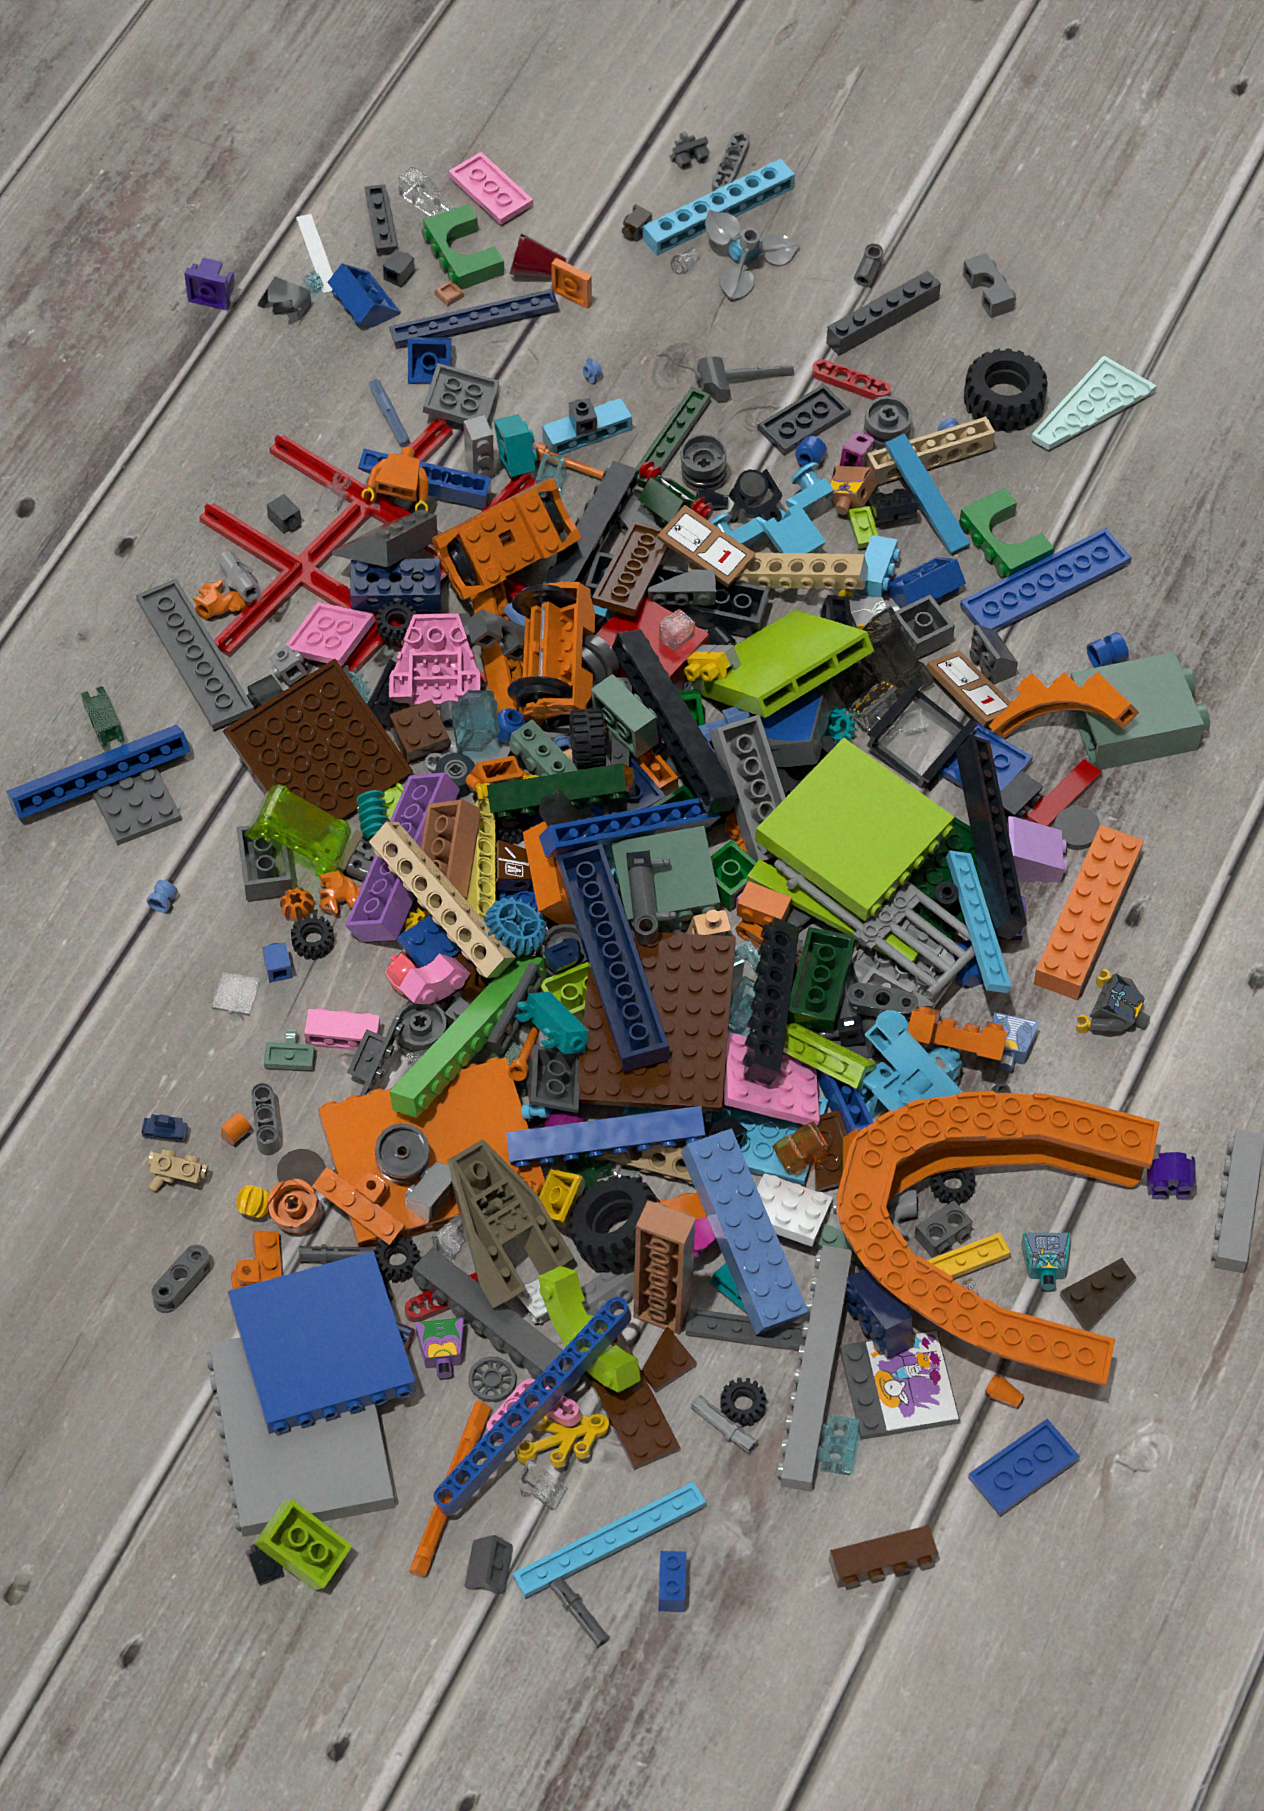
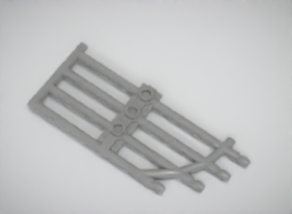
M777 860L774 864L779 871H783V874L790 878L786 882L788 888L793 889L797 885L803 888L857 930L853 936L858 939L860 944L864 947L867 946L870 950L877 946L929 987L926 990V994L930 998H933L975 956L973 945L967 951L963 950L913 911L919 903H922L971 941L966 925L908 881L904 885L900 884L901 888L889 901L885 900L886 903L881 907L880 911L875 916L871 915L863 924L811 884L807 878L787 866L786 863ZM904 917H907L959 959L952 966L901 928L898 923ZM890 931L944 973L935 980L883 940V938Z

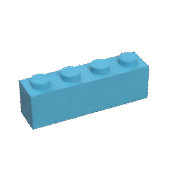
M619 398L594 407L597 415V431L576 436L570 418L567 416L566 418L543 425L542 440L551 449V452L563 455L632 430V416L622 399Z

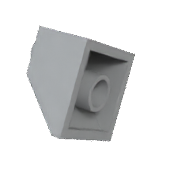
M437 1161L432 1167H426L420 1176L422 1178L417 1185L413 1184L405 1194L406 1207L428 1223L431 1222L455 1193L449 1165Z

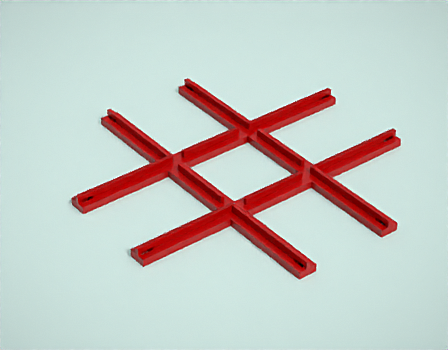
M443 418L439 421L435 419L408 446L415 451L413 458L426 462L453 435V429L446 426V420ZM277 435L275 443L270 447V454L351 504L298 556L215 503L211 505L207 503L204 506L205 511L199 516L201 523L280 572L261 592L258 599H254L214 639L220 652L231 657L301 586L331 605L351 609L350 588L319 568L332 556V551L341 547L371 516L385 524L411 513L390 501L391 495L376 492V500L370 502L372 493L369 491L366 498L363 499L362 492L368 489V486L287 436ZM531 472L516 475L481 512L537 484L538 481L531 477ZM433 543L423 548L436 556L435 559H439ZM441 566L442 586L449 579V576ZM508 575L503 582L507 601L512 603L513 597L529 586ZM366 612L373 614L376 620L378 612ZM393 619L388 623L392 626H401L405 624V621ZM377 620L342 666L349 679L387 642L383 640V636H379ZM231 638L232 640L227 645H225V643ZM394 640L393 644L402 649L404 640H401V644H397V640ZM479 670L481 676V692L483 688L488 684L486 674Z

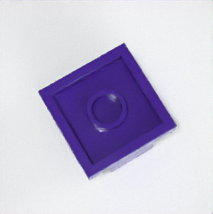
M202 258L199 267L198 264L193 263L192 267H187L184 273L188 302L228 311L231 305L230 296L235 287L234 272L229 271L227 276L219 275L223 266L222 262L208 258Z

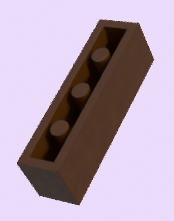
M926 1525L830 1550L829 1562L837 1587L853 1588L859 1585L860 1582L868 1580L876 1582L882 1580L887 1575L895 1574L899 1576L906 1574L914 1568L927 1569L937 1562L938 1550L930 1526Z

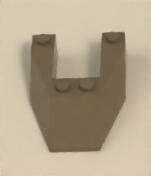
M484 1139L448 1159L458 1211L479 1284L493 1308L510 1300L526 1289L501 1246L516 1235L540 1275L562 1266L574 1258L537 1193Z

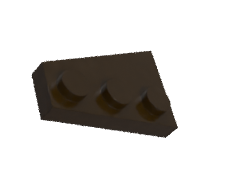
M1121 1258L1061 1290L1060 1297L1082 1328L1089 1332L1093 1325L1107 1313L1112 1304L1135 1282L1136 1276L1124 1259Z

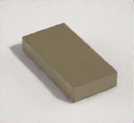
M355 831L334 871L344 872L364 836L362 832Z

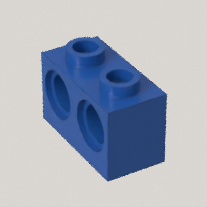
M660 1551L658 1611L684 1612L686 1552Z

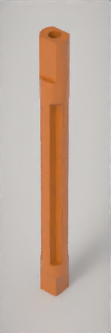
M475 1401L446 1477L479 1441L491 1407L483 1401ZM452 1496L444 1498L442 1503H449L452 1500ZM436 1503L409 1569L417 1577L426 1576L449 1515H445L439 1510Z

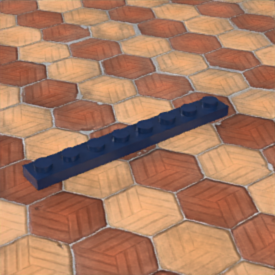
M553 289L392 325L389 326L390 334L395 347L408 345L409 337L438 338L558 310V302Z

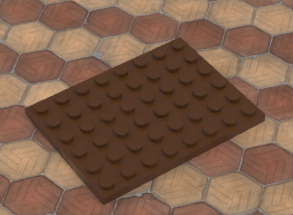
M631 931L669 1044L670 1059L626 1072L622 1071L589 969L583 1025L589 1032L586 1050L580 1053L577 1078V1082L580 1084L579 1103L665 1109L701 1106L702 1111L722 1112L736 936L659 932L656 942L651 945H642L636 940L635 931Z

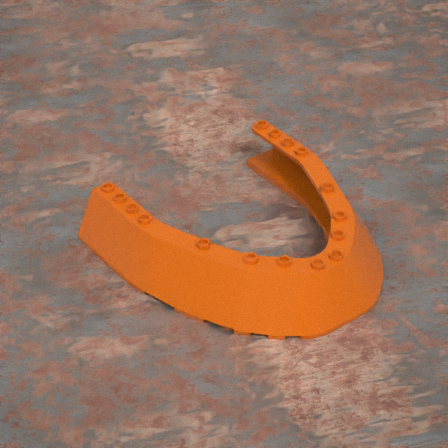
M973 1091L961 1092L953 1096L933 1097L926 1100L921 1098L909 1102L906 1106L894 1111L890 1110L878 1117L875 1122L864 1127L853 1139L847 1153L836 1198V1211L839 1223L854 1252L878 1282L936 1325L1001 1358L1091 1384L1106 1386L1115 1344L1114 1338L1004 1309L989 1299L984 1300L974 1291L968 1290L954 1281V1277L919 1255L915 1256L908 1248V1243L902 1237L899 1230L890 1221L886 1206L898 1194L933 1175L947 1171L995 1166L1047 1165L1121 1186L1135 1187L1142 1179L1144 1167L1149 1169L1152 1164L1160 1122L1079 1100L1041 1093L1031 1095Z

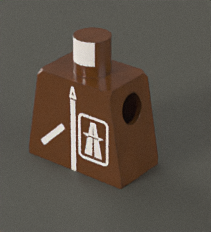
M498 840L495 845V890L526 891L532 883L526 849Z

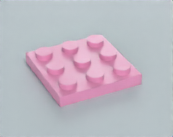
M318 602L286 646L289 645L293 652L298 650L302 658L323 663L336 659L342 667L376 620L371 613Z

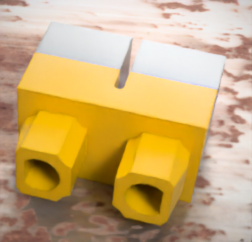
M701 645L687 658L689 665L684 669V672L689 681H695L697 678L712 681L713 679H724L727 673L726 669L736 670L741 663L734 645Z

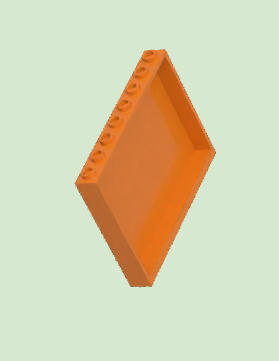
M495 1057L480 1065L468 1064L464 1066L456 1077L442 1090L441 1094L417 1118L392 1109L389 1093L392 1088L386 1090L375 1089L368 1095H353L346 1098L345 1101L338 1103L330 1101L319 1107V1119L335 1173L354 1187L368 1172L377 1175L389 1185L387 1193L378 1205L406 1225L397 1239H400L401 1235L408 1237L462 1221L455 1193L430 1223L406 1207L405 1194L413 1184L417 1185L422 1178H418L411 1183L399 1184L383 1177L377 1168L375 1159V1146L378 1137L383 1130L391 1125L404 1123L415 1126L423 1132L428 1140V1166L430 1167L436 1161L448 1165V1159L484 1139L506 1163L510 1164L506 1132L528 1130L529 1128L526 1119L522 1117V1106L514 1081L508 1075L509 1065L506 1058L500 1059ZM401 1151L400 1155H405V1152ZM539 1161L530 1162V1166L519 1168L521 1173L542 1182L544 1186L545 1179ZM376 1182L371 1185V1190L376 1188ZM348 1214L357 1247L378 1245L380 1240L383 1243L385 1242Z

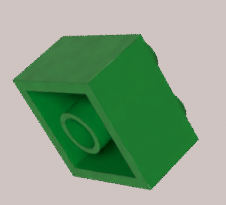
M732 840L711 856L719 899L729 910L736 906L737 897L743 893L748 883L747 876L757 863Z

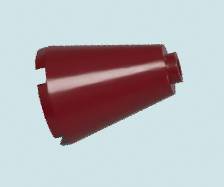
M520 234L509 274L552 278V262L556 258L566 262V257L527 235Z

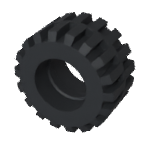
M601 709L571 710L569 724L573 763L576 767L604 765L607 758L604 717Z

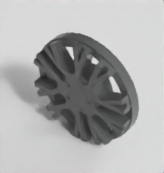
M490 1356L478 1360L472 1366L468 1381L471 1391L478 1399L497 1402L511 1394L515 1386L516 1376L512 1365L508 1361L500 1357ZM492 1362H497L496 1369L492 1368ZM484 1363H486L489 1368L485 1371H483L479 1367ZM502 1365L508 1368V1370H506L503 1373L499 1371ZM474 1372L481 1374L482 1377L475 1375ZM473 1381H481L482 1383L474 1386ZM506 1383L509 1384V1387L505 1389L501 1385ZM499 1388L502 1393L498 1394L496 1389ZM493 1391L494 1395H487V1392Z

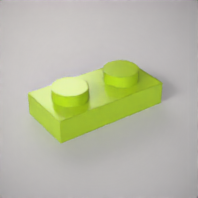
M870 506L849 509L848 517L858 549L867 548L871 536H879Z

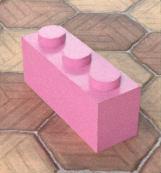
M323 1008L308 1009L304 1032L305 1044H314L317 1047L357 1050L366 1029L380 1035V1016L372 1013H351L345 1010L337 1012L328 1011Z

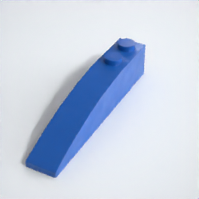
M363 449L358 469L370 474L372 467L381 460L387 459L389 454ZM420 461V467L425 469L429 480V496L482 509L487 506L491 493V477Z

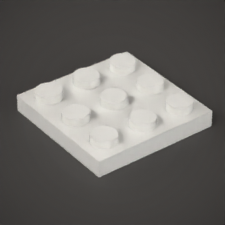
M764 1173L757 1190L775 1233L812 1247L831 1206L833 1197Z

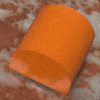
M237 1112L221 1126V1137L230 1145H234L251 1130V1125L240 1112Z

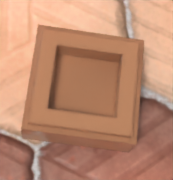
M450 280L434 289L435 295L447 307L464 297V292L455 283L452 284Z

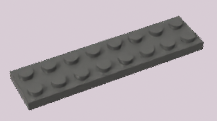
M177 579L136 595L138 604L213 730L238 720L254 710L253 705Z

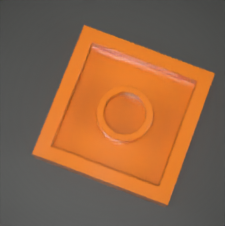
M556 258L552 262L553 292L588 309L592 304V275Z

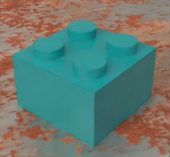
M519 414L494 420L499 459L510 477L536 471L535 462H537V454L535 449H532V443L535 440L532 430L528 428L527 422L523 421Z

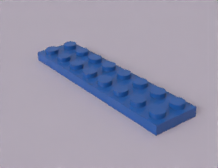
M1104 528L961 600L960 606L975 625L997 631L1131 563L1132 557L1110 531Z

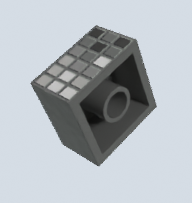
M931 595L917 600L892 614L891 629L915 660L953 641L955 625Z

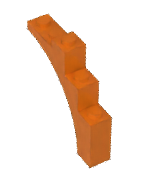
M1031 672L1016 687L1020 695L1012 700L1000 715L994 718L989 727L998 736L1005 739L1015 729L1037 717L1064 710H1081L1101 715L1124 729L1139 712L1098 672L1090 677L1082 687L1076 684L1064 672L1053 681L1049 688Z

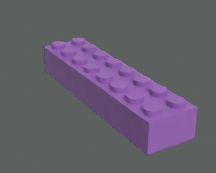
M445 772L410 775L390 822H399L421 848L428 804L454 801L460 789ZM396 846V848H395V853H396V855H397V853H398V848H397V846ZM375 855L345 924L360 942L397 940L415 898L413 892L408 891L403 886V881L400 877L392 873L388 868L387 862L378 855ZM410 863V871H412L413 866Z

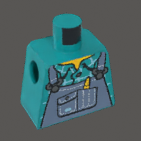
M1023 1232L1021 1248L1028 1277L1030 1279H1040L1041 1289L1043 1290L1055 1289V1279H1064L1070 1233Z

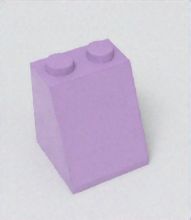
M1008 816L1007 828L1018 881L1061 882L1063 873H1067V859H1063V853H1066V840L1062 839V830Z

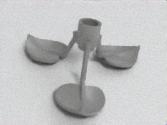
M708 210L705 227L711 241L725 246L730 240L737 241L740 239V246L744 250L738 269L728 266L720 272L719 285L728 298L740 299L751 291L754 284L753 275L749 271L742 270L748 251L755 249L756 245L761 253H765L766 261L775 266L787 264L799 247L800 243L779 234L766 235L762 238L763 242L761 245V238L757 230L747 228L742 233L740 232V223L734 216L713 210Z

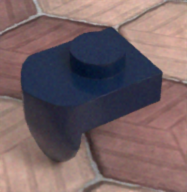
M569 938L564 942L545 949L543 954L555 973L578 962L581 954L578 940Z

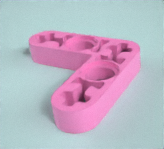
M526 1379L518 1385L487 1422L488 1431L531 1386L535 1379ZM563 1395L546 1416L568 1427L574 1426L580 1421L581 1412L576 1402ZM539 1402L531 1403L528 1408L537 1407ZM564 1411L567 1413H571L573 1411V1414H567L565 1416ZM515 1421L511 1427H518L522 1421Z

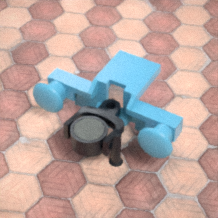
M815 462L809 463L799 469L792 477V484L798 483L803 491L786 500L785 503L789 509L785 512L777 507L783 495L768 470L765 469L761 473L757 470L748 469L738 476L734 487L728 495L734 502L731 511L715 517L710 522L747 548L768 536L780 553H812L824 546L826 541L807 514L816 501L823 497L828 499L834 489L826 478L820 480L815 473L819 464ZM769 488L773 493V497L764 504L759 505ZM740 511L748 519L755 518L734 531L727 523H736L739 519Z

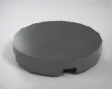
M1077 806L1061 811L1054 822V828L1062 830V839L1066 840V847L1080 850L1091 846L1100 826L1097 816L1091 810Z

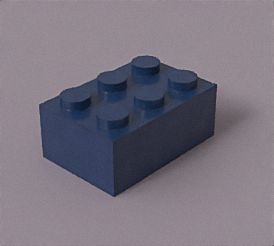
M867 1268L847 1277V1289L845 1290L848 1297L847 1310L852 1317L856 1316L859 1320L864 1334L871 1336L878 1352L882 1351L885 1357L889 1359L912 1347V1316L897 1296L878 1282Z

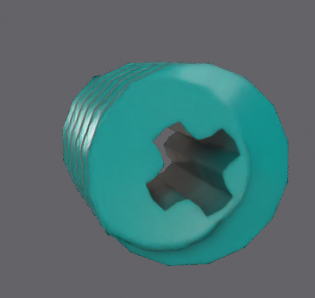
M379 790L365 792L356 799L357 810L360 814V829L364 835L362 839L367 842L389 821L388 817L385 816L387 809L383 807L386 805V801L381 799L385 794Z

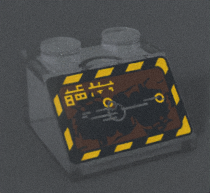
M883 680L880 684L874 685L862 699H857L852 704V707L849 709L853 715L852 717L867 734L900 697L898 688Z

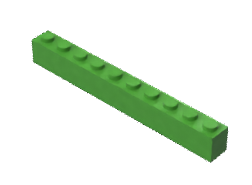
M523 953L519 957L515 956L516 958L499 977H496L389 1091L394 1111L417 1118L428 1108L429 1104L441 1094L442 1090L485 1045L529 962L537 964L544 975V979L546 978L547 972L544 958L530 954L525 956Z

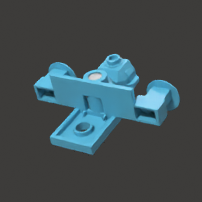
M894 1010L882 1012L877 1017L875 1025L864 1034L897 1070L872 1090L877 1098L889 1111H894L906 1106L909 1102L921 1098L926 1100L933 1097L953 1096L963 1092L956 1085L958 1083L956 1077L959 1076L962 1066L959 1052L953 1047L944 1045L935 1046L930 1049L925 1047L923 1049L907 1031L909 1025L906 1018Z

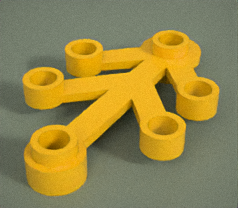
M592 1414L589 1417L581 1415V1419L577 1423L580 1426L571 1428L550 1422L545 1415L541 1420L543 1423L537 1424L534 1429L536 1431L551 1432L555 1435L533 1443L527 1440L522 1441L515 1449L516 1457L520 1463L530 1464L535 1461L536 1452L561 1444L558 1450L550 1454L552 1466L560 1468L566 1464V1457L576 1438L585 1435L583 1441H579L574 1445L575 1456L579 1459L587 1458L595 1438L603 1437L607 1433L609 1420L602 1414Z

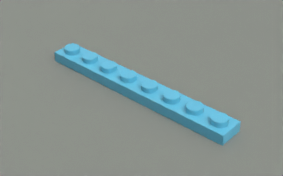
M949 851L946 856L953 882L958 888L959 902L986 991L1008 993L1012 986L971 853Z
M693 1481L513 1573V1578L524 1598H527L550 1586L556 1579L560 1577L566 1578L706 1507V1501Z

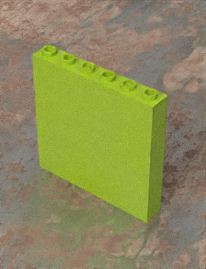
M795 609L735 645L734 648L741 665L736 670L726 669L727 673L724 679L705 681L702 678H697L691 682L694 689H697L705 697L766 718L874 652L867 631Z
M843 738L756 828L755 841L866 921L871 915L875 916L880 911L881 904L885 900L889 901L894 896L896 888L900 884L904 885L909 880L914 869L918 870L923 865L925 857L937 850L940 845L939 842L951 835L954 830V816Z

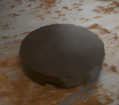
M296 1149L288 1152L281 1158L277 1166V1178L279 1182L300 1179L312 1187L324 1171L325 1164L316 1152L309 1149Z

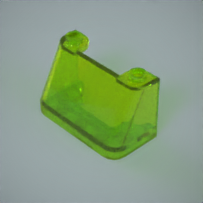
M278 784L272 785L267 790L244 835L253 840L257 836H266L264 840L267 842L273 838L311 860L309 866L312 868L314 866L317 867L318 870L315 875L319 877L322 874L335 871L352 830L346 821L335 818L290 792L287 787Z

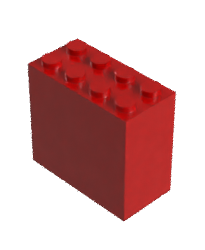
M644 597L635 616L616 612L597 632L596 636L602 638L612 648L618 632L642 630L678 691L683 689V685L688 680L684 669L689 665L687 658L701 645H708L709 640L708 633L647 597ZM619 663V671L614 676L616 678H628ZM632 685V694H637L635 688Z

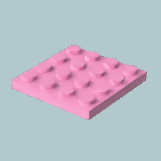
M728 1032L724 1079L725 1105L816 1128L819 1123L816 1068L783 1052L780 1074L770 1086L743 1076L744 1065H742L743 1057L747 1052V1047L745 1046L747 1037Z

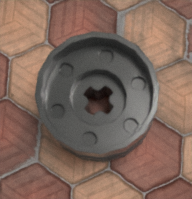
M698 434L687 439L682 445L680 452L683 482L688 488L696 492L703 488L711 491L720 488L727 476L725 445L719 438L709 434Z

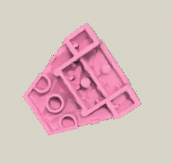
M459 614L413 615L404 637V645L401 652L398 653L396 666L389 676V699L399 703H408L410 707L432 699L437 708L440 707L442 702L454 700L459 705H463V702H471L480 698L481 676L474 661L472 650L469 647Z

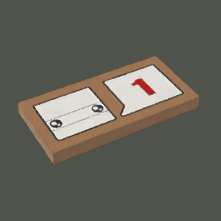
M686 505L682 507L657 537L658 540L701 570H715V579L726 587H729L755 558L756 554Z
M960 650L927 663L926 669L983 727L990 725L994 718L1009 706L1010 701Z

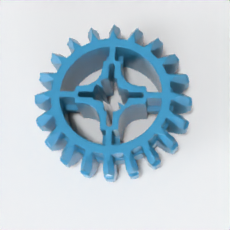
M513 897L508 900L502 898L500 901L493 903L487 910L484 918L486 926L491 928L488 936L496 934L495 939L501 940L503 942L502 946L507 947L517 957L522 955V953L528 956L531 952L534 953L538 950L547 934V922L543 920V914L537 913L538 907L532 908L530 907V902L525 904L521 898L515 901Z

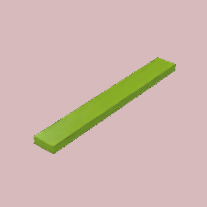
M759 859L748 874L747 881L792 897V905L845 934L853 936L857 931L799 885L793 889L788 888L786 882L790 878ZM832 899L863 924L866 922L840 902ZM891 931L883 938V940L913 963L920 954ZM875 946V947L873 948V949H875V950L881 952L882 954H884V955L890 957L889 955H887L884 951H882V950H881L880 948H878L877 946Z

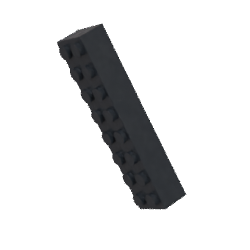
M596 551L585 585L590 589L592 597L614 557L612 554ZM660 565L650 587L688 571ZM715 579V605H662L665 609L693 625L705 628L723 626L728 633L750 637L761 630L769 603L770 588L734 581L729 587H726Z

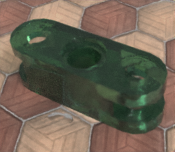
M97 687V696L90 697L88 691L80 693L84 708L102 749L107 748V742L116 739L119 743L125 742L121 726L104 687Z

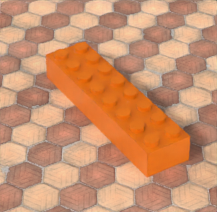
M1100 824L1037 966L1034 985L1078 1001L1140 858L1144 840Z

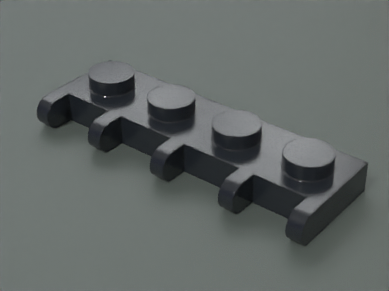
M392 659L387 662L367 702V705L386 731L390 730L389 722L385 721L389 711L395 713L400 710V707L393 700L389 699V676L391 671H394L397 663Z

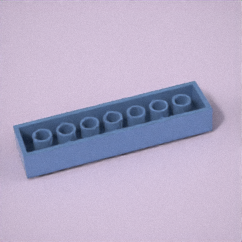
M729 1129L687 1144L680 1153L756 1335L801 1319L808 1312V1309L733 1130Z

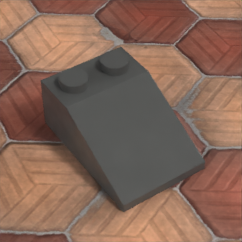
M534 1045L527 1061L529 1071L526 1076L529 1103L577 1113L580 1085L577 1082L580 1053L563 1054L559 1049Z

